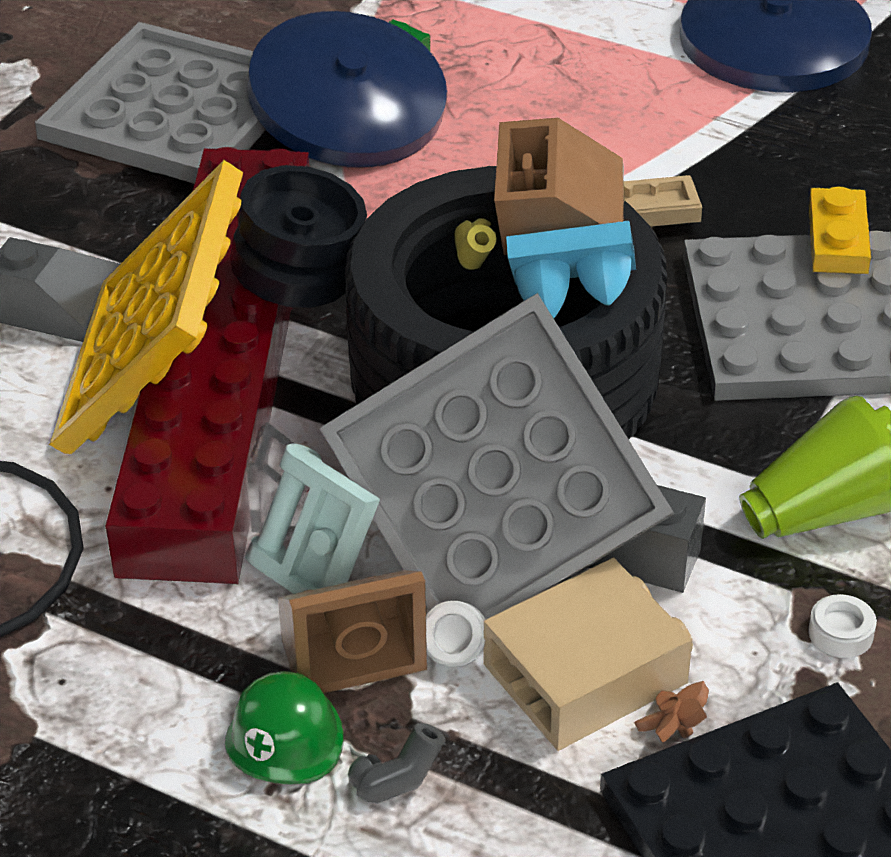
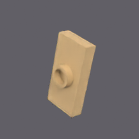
M691 176L624 181V201L629 203L651 228L662 225L701 222L702 204Z

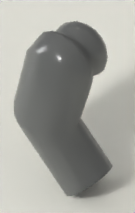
M417 723L414 725L397 758L382 763L373 754L367 755V757L360 756L351 764L348 770V781L354 788H357L359 798L372 803H380L416 790L423 783L445 743V737L437 728L426 723Z

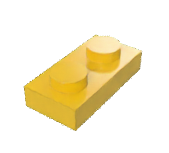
M832 187L829 189L811 188L809 218L812 271L869 274L871 250L865 190H854L846 187Z

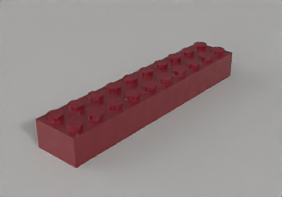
M232 147L204 148L193 191L225 160L243 172L237 197L240 198L247 180L262 170L282 165L310 167L309 152H291L286 149L264 151L237 150ZM237 214L228 225L226 237L230 239V246L221 262L217 265L214 275L219 280L217 291L210 303L205 307L202 320L207 323V329L202 340L190 354L182 351L173 360L168 372L159 383L153 384L149 382L140 391L105 525L114 578L239 584L292 307L263 300L245 289L233 274L230 254L233 236L238 227Z

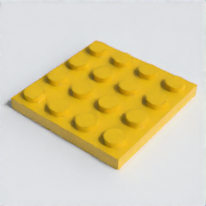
M223 160L103 281L55 425L50 446L65 454H72L87 439L92 442L96 441L115 413L118 411L123 414L126 413L135 403L142 388L149 382L153 384L159 383L168 372L173 360L182 351L190 354L202 340L207 329V323L202 320L205 307L214 297L219 285V280L214 277L216 268L230 246V239L226 237L228 225L235 218L241 206V199L237 197L243 172L227 161Z

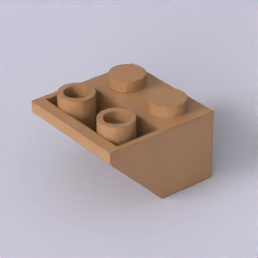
M558 117L499 122L494 203L504 255H508L506 236L623 222V158Z

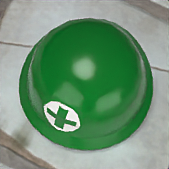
M282 671L268 673L254 680L242 692L234 711V718L225 735L224 743L230 761L247 775L277 784H303L321 779L336 766L344 746V733L336 709L326 698L320 687L303 674Z

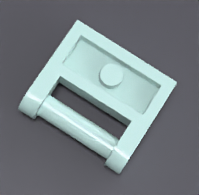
M289 444L285 448L280 461V467L284 471L260 536H255L251 539L245 556L252 566L293 594L348 582L380 501V498L321 461L322 457L315 450L299 444ZM307 485L310 487V490L286 550L283 543L304 487Z

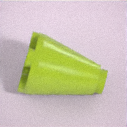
M850 396L834 406L753 479L749 485L750 490L739 495L741 508L754 532L761 539L772 534L777 537H783L891 512V410L887 406L874 410L861 396Z

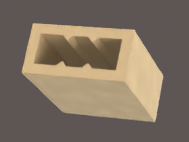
M614 557L484 620V666L557 751L655 701L662 690L672 692L688 683L693 639L687 627L680 619L671 617L652 598L646 584L639 577H632Z

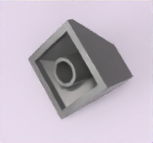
M9 237L0 248V323L83 342L102 283L120 264L54 246Z

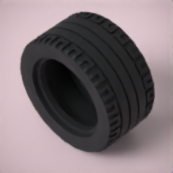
M496 166L451 171L417 182L388 198L365 220L357 231V236L352 240L350 250L347 252V265L345 268L350 379L356 405L474 333L445 324L441 320L477 309L495 307L514 308L523 302L518 286L513 278L508 255L503 253L494 203ZM624 201V221L630 222L636 270H631L625 288L609 306L602 304L590 295L579 277L570 278L565 301L556 317L570 322L559 327L627 438L630 439L636 433L637 428L646 421L647 415L652 410L653 401L657 396L666 306L667 264L664 250L659 244L655 232L637 211ZM483 218L491 223L490 228L496 233V245L480 268L469 270L464 268L459 262L454 239L455 230L466 220L473 223L475 220Z

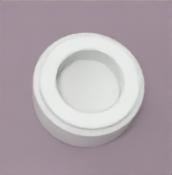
M843 594L830 595L820 599L813 606L808 629L809 637L812 643L825 654L838 658L856 657L865 653L873 643L876 616L868 604L856 597Z
M446 601L433 607L426 615L428 656L435 662L448 667H461L477 660L482 655L485 646V618L481 612L474 606L460 601Z

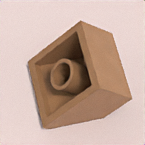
M403 570L278 597L282 644L291 672L303 674L314 681L323 693L427 670L425 579L422 571Z

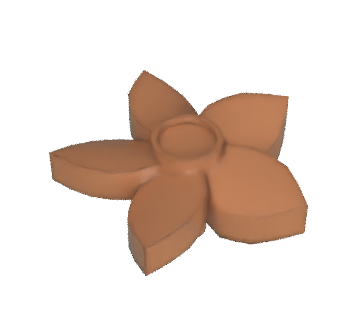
M701 681L688 685L678 694L662 690L656 697V703L661 711L650 714L633 723L638 731L656 729V734L662 743L676 730H678L682 738H687L694 732L692 727H695L707 718L703 707L707 703L709 689L705 682Z

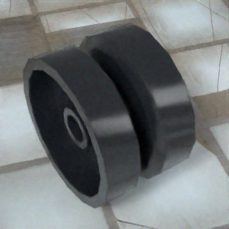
M282 165L262 170L248 179L240 194L241 206L237 213L238 227L233 236L230 254L233 274L244 288L265 301L286 307L314 308L333 303L346 293L345 268L347 265V252L350 250L352 240L357 236V231L367 219L364 199L351 184L332 173L308 166Z

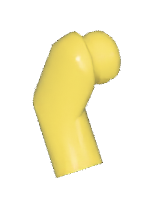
M480 218L473 223L466 220L455 230L454 239L459 262L464 268L469 270L480 268L496 245V233L490 228L491 223L486 219Z

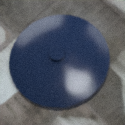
M688 0L683 7L680 23L681 46L688 58L696 66L709 75L729 84L766 92L815 90L848 78L865 62L869 53L872 34L870 18L866 10L856 0Z
M322 11L289 19L271 29L259 41L250 60L247 94L252 110L262 126L275 139L295 152H309V158L331 165L375 167L405 159L429 143L442 122L447 100V85L444 73L436 58L425 45L407 31L387 21L364 14Z

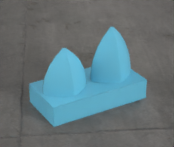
M629 221L506 236L508 261L515 284L518 286L523 301L538 293L553 319L565 301L570 278L579 277L590 295L602 304L609 306L625 288L631 270H636L634 245Z

